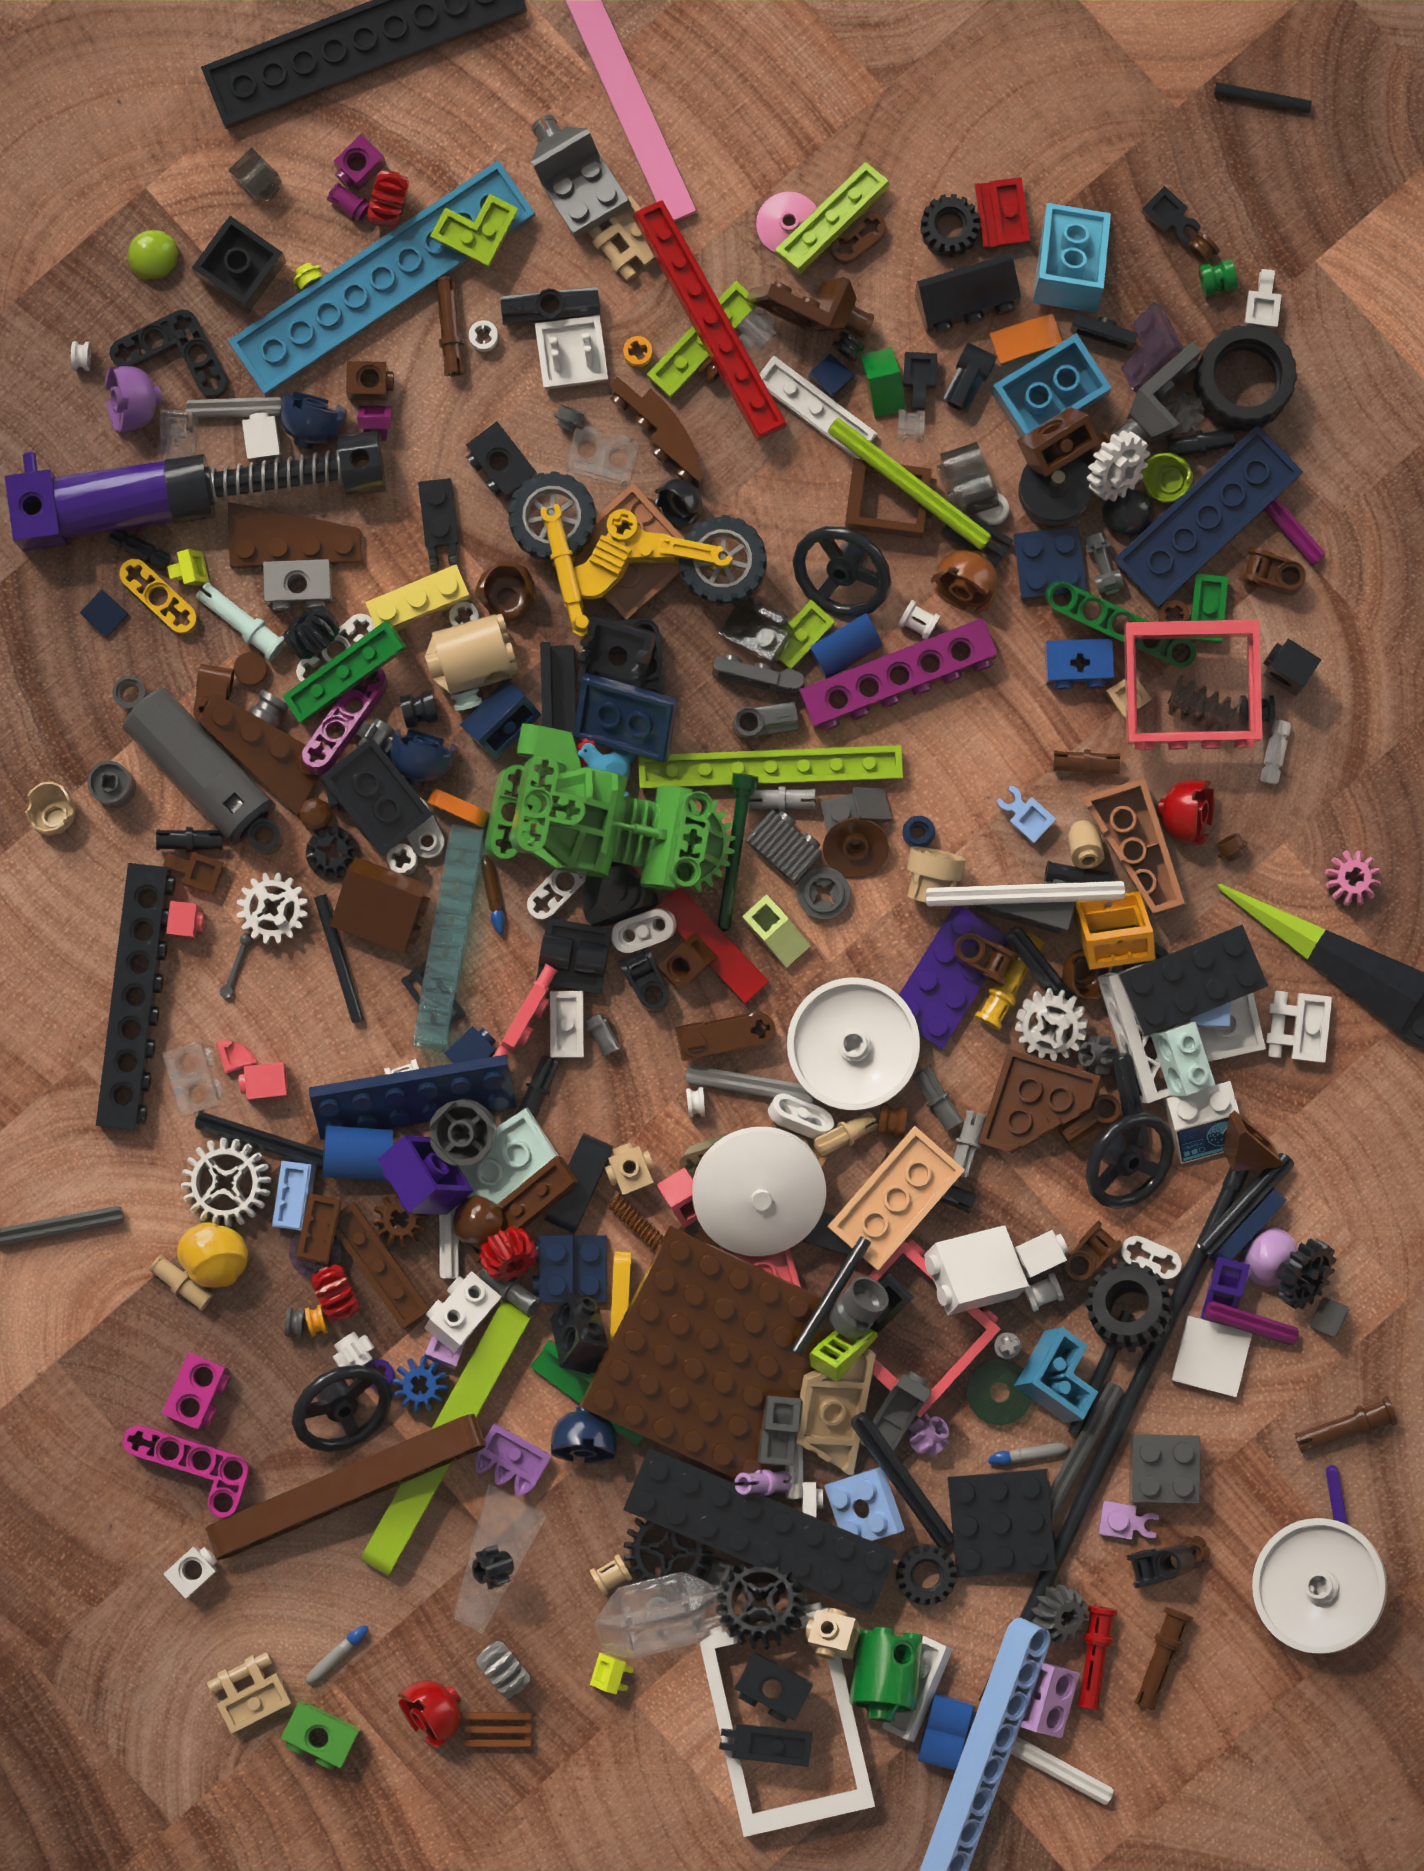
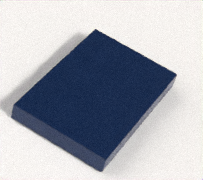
M586 673L582 676L573 737L582 740H593L596 744L665 763L669 759L678 699Z

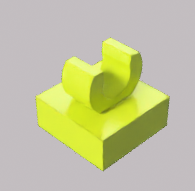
M186 549L177 552L179 563L167 567L171 580L177 578L178 581L183 580V583L186 585L198 587L209 582L202 551Z
M599 1652L590 1685L617 1695L618 1690L626 1691L629 1687L620 1683L623 1672L633 1673L634 1669L626 1665V1662Z

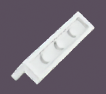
M1141 964L1118 973H1107L1097 978L1120 1053H1129L1132 1056L1141 1103H1150L1170 1096L1168 1088L1160 1091L1156 1090L1153 1079L1158 1069H1161L1158 1056L1153 1060L1146 1056L1144 1046L1148 1038H1151V1035L1146 1037L1142 1035L1140 1037L1139 1032H1141V1029L1136 1024L1135 1015L1118 977L1122 973L1144 965Z

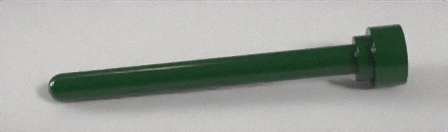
M733 773L731 786L734 787L733 793L736 794L731 835L735 836V840L730 841L729 848L735 850V852L728 854L727 861L731 865L726 867L718 920V927L721 931H728L731 927L749 796H753L754 790H757L759 777L754 775Z

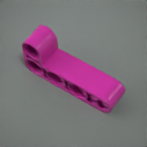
M137 1425L125 1431L122 1443L124 1449L131 1455L214 1480L208 1497V1507L213 1515L225 1518L239 1510L251 1474L250 1463L245 1457L148 1426ZM143 1432L142 1438L154 1442L156 1441V1435L160 1439L157 1441L155 1448L143 1445L136 1449V1442L131 1441L132 1436ZM168 1441H174L179 1446V1454L174 1460H169L163 1454V1446ZM199 1451H206L211 1457V1464L205 1470L199 1469L194 1462L195 1456ZM232 1460L238 1461L243 1467V1474L237 1480L231 1479L226 1473V1467ZM220 1493H227L232 1497L233 1506L227 1512L219 1510L216 1505V1498Z

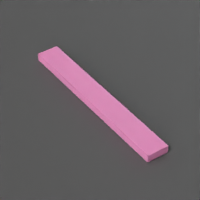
M565 0L655 202L663 200L675 222L695 214L694 204L602 1Z

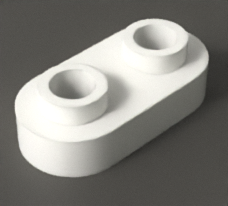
M420 798L429 809L427 803L422 798ZM433 815L407 835L414 852L423 859L436 858L444 849L445 839ZM425 836H431L434 839V843L430 847H424L421 843L422 839Z
M656 908L618 922L614 926L611 935L612 943L619 951L631 953L663 942L675 933L676 919L670 911L664 908ZM657 919H662L665 922L664 930H659L656 927ZM627 929L635 933L633 941L626 938Z
M788 1094L776 1095L768 1107V1114L775 1124L812 1139L831 1131L834 1126L833 1117L827 1110Z

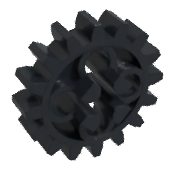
M1310 1238L1306 1245L1301 1242L1296 1253L1291 1251V1259L1283 1263L1282 1266L1285 1270L1277 1277L1281 1280L1276 1286V1290L1279 1291L1278 1298L1294 1309L1297 1307L1304 1309L1306 1303L1312 1305L1314 1297L1316 1295L1321 1296L1323 1294L1322 1288L1330 1284L1328 1277L1335 1272V1269L1331 1268V1266L1337 1261V1258L1333 1257L1335 1250L1319 1239L1314 1241Z

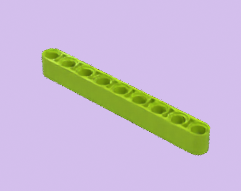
M502 1301L432 1429L469 1414H475L477 1419L533 1316L530 1315L528 1317L512 1303ZM452 1463L400 1485L366 1546L360 1561L387 1576L391 1574Z

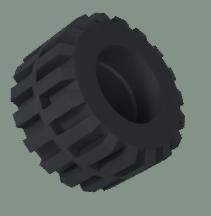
M1125 1262L1117 1263L1118 1268L1112 1270L1111 1266L1105 1268L1106 1275L1101 1277L1098 1274L1094 1278L1096 1285L1095 1287H1089L1088 1294L1090 1298L1086 1299V1307L1089 1311L1087 1314L1098 1336L1100 1335L1103 1342L1107 1345L1112 1344L1114 1349L1119 1351L1127 1348L1128 1352H1136V1347H1141L1143 1351L1150 1349L1148 1344L1152 1341L1158 1344L1161 1341V1333L1167 1334L1170 1329L1168 1322H1173L1174 1314L1172 1308L1174 1306L1166 1284H1164L1163 1279L1158 1273L1154 1274L1152 1268L1146 1265L1144 1268H1141L1137 1262H1131V1266H1126ZM1128 1292H1138L1147 1296L1149 1300L1148 1308L1145 1314L1138 1320L1120 1322L1112 1317L1113 1304L1121 1295Z

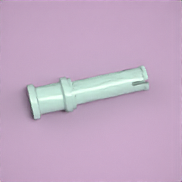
M207 582L202 586L204 591L212 597L209 598L199 590L195 599L202 602L234 629L239 631L245 644L254 645L264 653L265 659L268 662H271L279 655L286 645L283 636L279 637L268 629L263 619L256 618L254 620L214 588L211 583Z

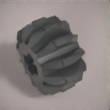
M1059 1584L1056 1588L1046 1587L1045 1596H1037L1038 1606L1031 1608L1034 1614H1036L1032 1623L1048 1630L1051 1640L1056 1643H1063L1065 1639L1074 1641L1076 1631L1084 1632L1081 1624L1082 1621L1089 1619L1084 1613L1089 1605L1082 1600L1083 1595L1073 1588L1070 1589L1065 1585Z

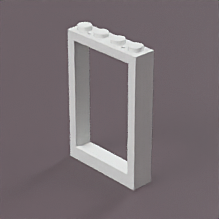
M821 1602L804 1605L806 1615L798 1617L802 1622L801 1628L807 1627L809 1620L815 1618L817 1610L827 1612L829 1606L822 1608ZM786 1610L778 1611V1614L782 1617ZM763 1621L755 1623L753 1626H767L770 1624ZM718 1625L704 1629L705 1635L699 1636V1643L721 1735L722 1728L733 1729L715 1648L738 1643V1635L730 1638L727 1635V1630ZM791 1627L792 1630L801 1629V1628ZM835 1656L834 1660H828L857 1789L752 1814L740 1759L732 1758V1751L724 1750L744 1837L875 1807L853 1708L849 1703L850 1695L841 1657ZM721 1736L722 1742L733 1743L734 1737Z

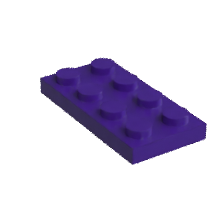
M962 906L953 907L899 993V996L905 1001L914 1015L920 1037L943 1050L987 979L977 971L956 960L953 955L955 941L965 934L973 933L1005 948L1009 944L1005 939L1006 933ZM964 940L961 943L960 949L965 957L974 958L978 951L976 944L971 940Z

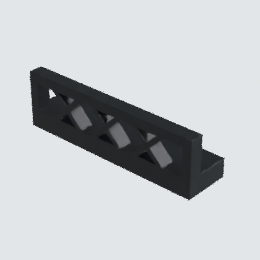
M540 642L542 726L572 732L573 735L576 721L574 645L551 646L550 642ZM573 737L577 750V738Z

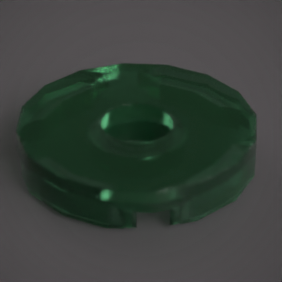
M995 1359L984 1362L973 1371L968 1380L966 1395L969 1407L978 1418L988 1424L1002 1426L1013 1423L1025 1415L1032 1399L1014 1387L1023 1370L1022 1367L1009 1360ZM997 1382L1006 1384L1009 1389V1396L1002 1402L994 1401L990 1395L992 1385Z

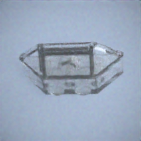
M685 1572L617 1588L601 1613L594 1620L602 1653L636 1659L700 1643L722 1628L719 1622L722 1616L716 1612V1606L721 1603L717 1601L716 1596L717 1593L724 1592V1590L719 1586H713Z

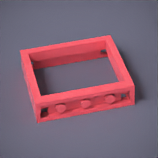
M1259 620L1126 622L1124 626L1127 745H1135V750L1140 751L1154 750V744H1168L1169 750L1188 749V744L1201 743V749L1221 748V743H1234V748H1254V742L1262 740ZM1247 637L1249 731L1138 733L1135 639Z
M912 1239L907 1243L903 1241L878 1271L874 1269L867 1276L878 1281L903 1253L934 1282L932 1275L926 1270L925 1259L922 1257L925 1251ZM984 1307L982 1310L975 1308L966 1311L986 1330L933 1387L927 1401L916 1415L919 1418L1001 1330L996 1325L999 1318L987 1307ZM844 1338V1340H843V1341L847 1342V1343L850 1344V1345H854V1344H855V1343H853L852 1341L848 1340L847 1338ZM875 1359L872 1375L891 1391L897 1378Z

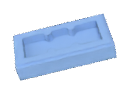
M288 1161L281 1162L272 1227L302 1230L309 1193L313 1191L316 1165Z

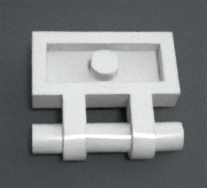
M1275 991L1274 1004H1270L1269 1014H1272L1271 1033H1267L1266 1043L1269 1044L1268 1057L1281 1058L1282 1045L1292 1046L1291 1060L1325 1063L1332 997L1298 993L1297 1004L1293 1006L1287 1005L1288 992ZM1286 1016L1295 1017L1293 1035L1284 1034Z

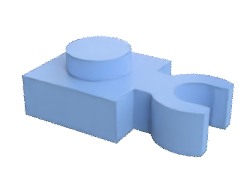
M1010 786L1008 791L1014 796V802L1006 804L999 798L996 804L1001 810L1015 814L1009 823L1034 844L1053 824L1056 818L1033 797L1025 804L1021 800L1020 791L1016 787Z

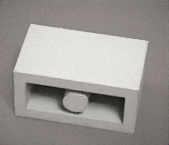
M1053 1230L1014 1247L1026 1279L1067 1261L1064 1254L1069 1252L1062 1235L1058 1234L1055 1236Z

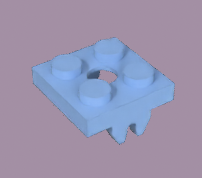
M881 1467L860 1472L824 1485L838 1527L871 1541L905 1530L887 1476ZM858 1499L864 1500L869 1506V1514L866 1518H861L855 1513L854 1504Z

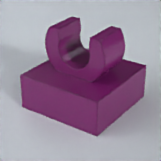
M359 406L357 415L358 429H363V432L378 429L382 434V441H386L388 429H391L392 406Z

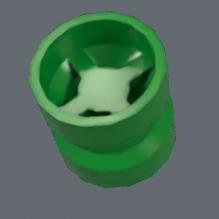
M1232 259L1223 260L1219 265L1215 266L1210 264L1199 265V280L1205 298L1215 296L1219 291L1230 293L1238 290L1237 275Z

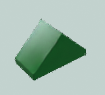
M892 347L860 354L874 418L905 412L906 404L901 373Z

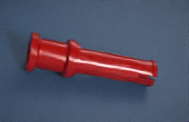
M1089 1605L1090 1619L1088 1632L1084 1633L1083 1637L1085 1639L1084 1642L1088 1644L1077 1706L1098 1710L1107 1647H1111V1644H1113L1114 1638L1111 1637L1112 1624L1118 1610Z

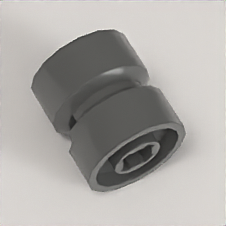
M100 762L89 772L87 779L88 789L91 795L105 807H123L134 797L136 790L135 780L131 773L118 762Z
M865 1276L856 1277L829 1311V1319L832 1326L847 1338H861L887 1308L889 1302L888 1294L878 1281Z

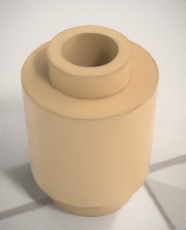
M1088 820L1074 823L1068 833L1071 860L1079 868H1094L1104 859L1100 830L1093 822Z

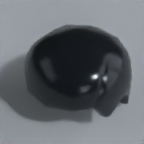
M679 478L671 479L654 491L656 494L658 493L654 504L662 508L664 516L672 525L684 528L694 524L700 518L703 510L700 491L692 483Z
M1128 488L1125 497L1122 498L1118 495L1115 501L1109 498L1105 501L1102 507L1103 521L1109 530L1116 535L1122 537L1134 536L1150 526L1154 517L1153 503L1143 491Z

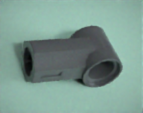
M795 702L756 708H741L734 717L732 730L742 740L798 731V715ZM743 716L752 717L756 722V729L753 731L743 730L739 725V719Z

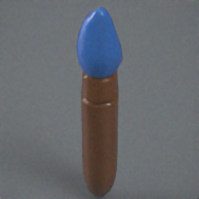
M484 855L481 860V869L491 912V923L495 931L502 934L505 925V914L502 911L495 868L491 858L488 855Z

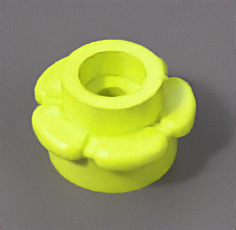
M311 263L300 266L294 272L293 284L303 291L323 277L320 273L322 268L319 265L312 266Z

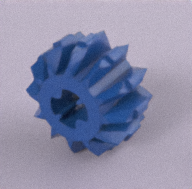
M421 1357L420 1367L417 1368L414 1359L410 1358L407 1360L410 1372L402 1366L397 1368L398 1373L405 1376L404 1380H392L394 1385H403V1390L396 1391L393 1395L395 1398H399L406 1394L407 1398L401 1405L404 1409L413 1400L415 1401L414 1413H420L421 1402L424 1401L427 1411L431 1412L434 1410L430 1401L431 1398L439 1404L444 1402V1399L436 1394L437 1390H449L447 1385H438V1380L445 1379L447 1373L442 1372L435 1376L434 1372L440 1365L438 1362L435 1361L429 1369H426L427 1358ZM416 1376L418 1379H422V1376L428 1379L425 1385L429 1389L425 1394L423 1391H419V1394L413 1391L416 1385L412 1381Z

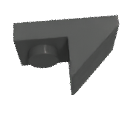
M856 787L852 788L851 795L820 802L827 832L833 825L848 818L868 819L876 824L892 821L884 788Z

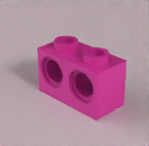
M188 1352L161 1414L198 1430L202 1429L204 1424L209 1426L217 1407L212 1406L217 1393L223 1395L230 1380V1376L226 1375L228 1367L193 1352ZM202 1367L209 1368L213 1373V1380L206 1387L200 1385L196 1379L197 1372ZM188 1398L196 1399L200 1405V1410L194 1417L187 1416L183 1411V1404Z

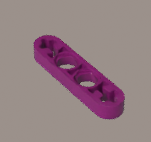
M382 668L341 696L302 751V759L310 773L315 775L324 774L332 768L363 721L367 719L388 687L387 678ZM377 677L378 684L371 683L367 688L366 680L372 681ZM351 701H360L363 704L362 709L357 713H349L345 710V707ZM341 726L345 729L341 737L333 739L327 736L330 728ZM321 753L323 754L324 760L317 759L315 762L312 761L311 757L313 755L318 757Z

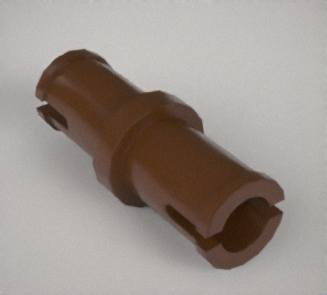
M1084 749V752L1054 750L1053 771L1083 772V775H1090V772L1119 774L1120 753H1091L1090 749Z

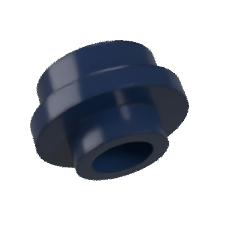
M913 816L905 822L902 836L910 847H927L935 837V827L927 817ZM915 827H922L924 829L925 835L922 838H915L913 836L912 830Z

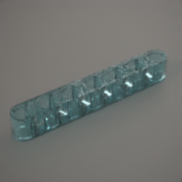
M456 824L451 825L413 1036V1047L439 1052L447 1051L452 1026L450 1020H452L454 1014L453 1001L454 998L456 1000L485 829Z

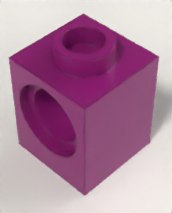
M362 134L333 161L335 168L338 170L335 173L336 177L347 188L353 185L358 191L386 165L384 156ZM359 158L366 161L365 167L360 171H353L349 168L350 163L354 159Z

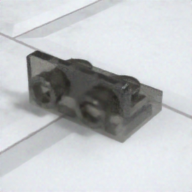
M751 596L741 600L738 604H734L735 608L718 633L720 637L775 665L795 634V631L788 623L789 617L775 608L771 612L762 608V603Z

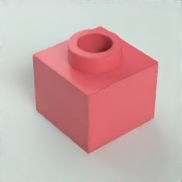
M170 901L166 934L170 937L196 939L197 932H202L204 927L205 914L200 912V906L194 903Z

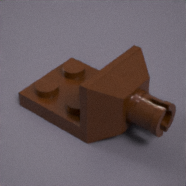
M845 277L822 282L815 299L803 296L801 299L791 294L792 289L780 282L751 288L746 298V301L806 332L847 329L862 338L869 332L874 321L873 314L856 307L857 297L850 280Z

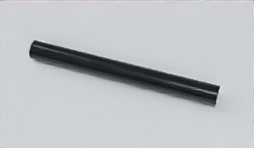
M327 894L316 896L314 900L351 1022L363 1021L365 1019L338 930L330 926L333 914Z
M859 1237L790 1350L796 1355L802 1357L871 1245V1242L866 1238Z
M1122 1310L1118 1321L1132 1322L1134 1315ZM1112 1344L1106 1345L1089 1382V1385L1098 1391L1097 1396L1084 1420L1071 1422L1068 1432L1079 1436L1087 1422L1118 1353V1350L1114 1349Z

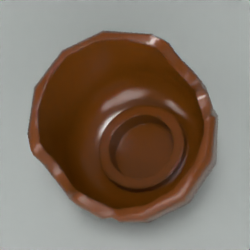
M1076 950L1066 959L1063 965L1062 980L1066 989L1076 997L1083 1000H1098L1101 998V988L1097 977L1109 973V967L1090 970L1084 950Z
M472 1196L464 1199L455 1209L452 1219L454 1235L460 1241L481 1249L480 1246L488 1242V1236L496 1235L498 1230L501 1229L503 1221L502 1209L498 1204L482 1196Z

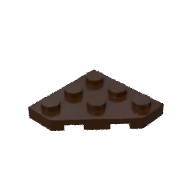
M1008 1048L978 1143L1013 1154L1094 1110L1104 1078Z

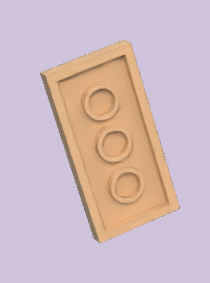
M914 1126L827 1228L851 1249L860 1236L869 1240L871 1245L863 1259L878 1271L965 1169Z

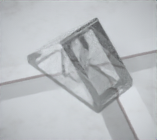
M160 409L162 461L164 459L196 455L198 419L193 411Z

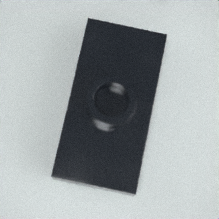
M1077 313L1070 329L1071 333H1077L1078 335L1128 351L1133 350L1138 336L1137 332L1116 326L1117 322L1112 319L1098 317V320Z

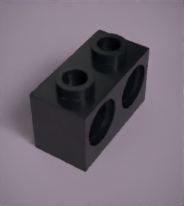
M568 1293L550 1318L560 1367L590 1375L609 1348L598 1300Z

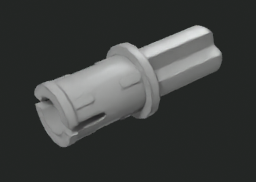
M969 1110L966 1112L967 1115L960 1138L955 1140L958 1145L953 1158L954 1161L965 1169L959 1176L963 1178L969 1176L976 1150L981 1148L978 1141L986 1119V1115L981 1113L974 1114V1111Z
M1002 1333L995 1340V1352L1003 1359L1014 1358L1020 1352V1340L1013 1333Z

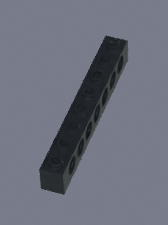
M128 863L96 1126L139 1131L140 1124L145 1125L147 1105H143L144 1092H149L152 1075L151 1072H147L148 1059H153L155 1054L156 1041L151 1039L152 1026H157L159 1021L160 1008L155 1006L156 993L161 994L164 976L159 974L160 960L165 961L167 956L168 943L163 941L164 928H167L169 915L167 901L168 895H174L176 877L171 876V870L168 867ZM147 891H154L157 894V902L151 908H144L141 905V897ZM142 924H151L153 927L152 937L146 941L139 940L137 937L138 928ZM140 956H146L149 960L147 971L141 974L135 973L133 970L134 960ZM135 989H142L145 993V1000L139 1006H131L129 1003V995ZM130 1022H138L141 1026L140 1035L135 1039H128L125 1035V1027ZM133 1054L137 1059V1066L131 1072H124L121 1068V1060L124 1056ZM123 1087H129L133 1092L132 1101L127 1105H120L117 1101V1093Z

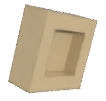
M1136 677L1137 710L1151 702L1152 699ZM1125 679L1106 690V694L1122 718L1125 719L1126 690Z

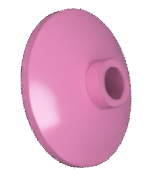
M782 192L770 197L762 205L757 215L756 227L761 242L767 249L776 254L775 249L817 207L809 198L795 192ZM791 216L795 219V224L786 226L783 223V219Z

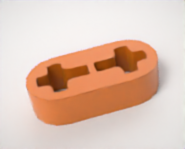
M433 788L427 800L428 805L481 829L484 828L490 815L487 811L436 788Z

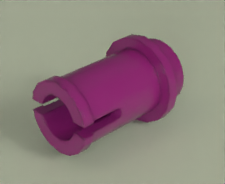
M340 183L333 186L327 197V201L332 202L348 213L349 219L352 221L355 219L361 221L367 215L369 204L366 203L367 199L357 197Z

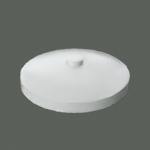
M842 978L818 987L799 1005L789 1026L787 1050L792 1070L800 1084L809 1094L830 1107L858 1111L880 1106L903 1090L911 1079L918 1063L920 1035L910 1008L892 989L870 979Z
M750 1127L726 1135L704 1154L693 1177L692 1200L700 1225L717 1244L737 1254L767 1256L780 1253L795 1246L814 1229L825 1206L826 1181L815 1153L797 1136L772 1127Z
M1324 1518L1301 1520L1290 1524L1276 1533L1264 1546L1257 1559L1252 1582L1255 1606L1268 1630L1286 1645L1314 1654L1340 1652L1363 1640L1376 1626L1383 1613L1388 1588L1385 1567L1374 1545L1355 1528L1339 1521Z

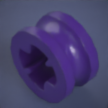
M376 1359L366 1365V1367L370 1368L375 1365L377 1368H380V1364L385 1366L386 1371L384 1374L389 1385L392 1383L394 1370L389 1362ZM373 1384L370 1386L374 1389H377L376 1386H374Z

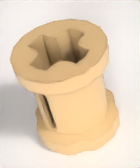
M619 1554L614 1556L613 1561L598 1570L595 1568L589 1570L604 1596L609 1594L611 1588L627 1580L629 1582L633 1580Z

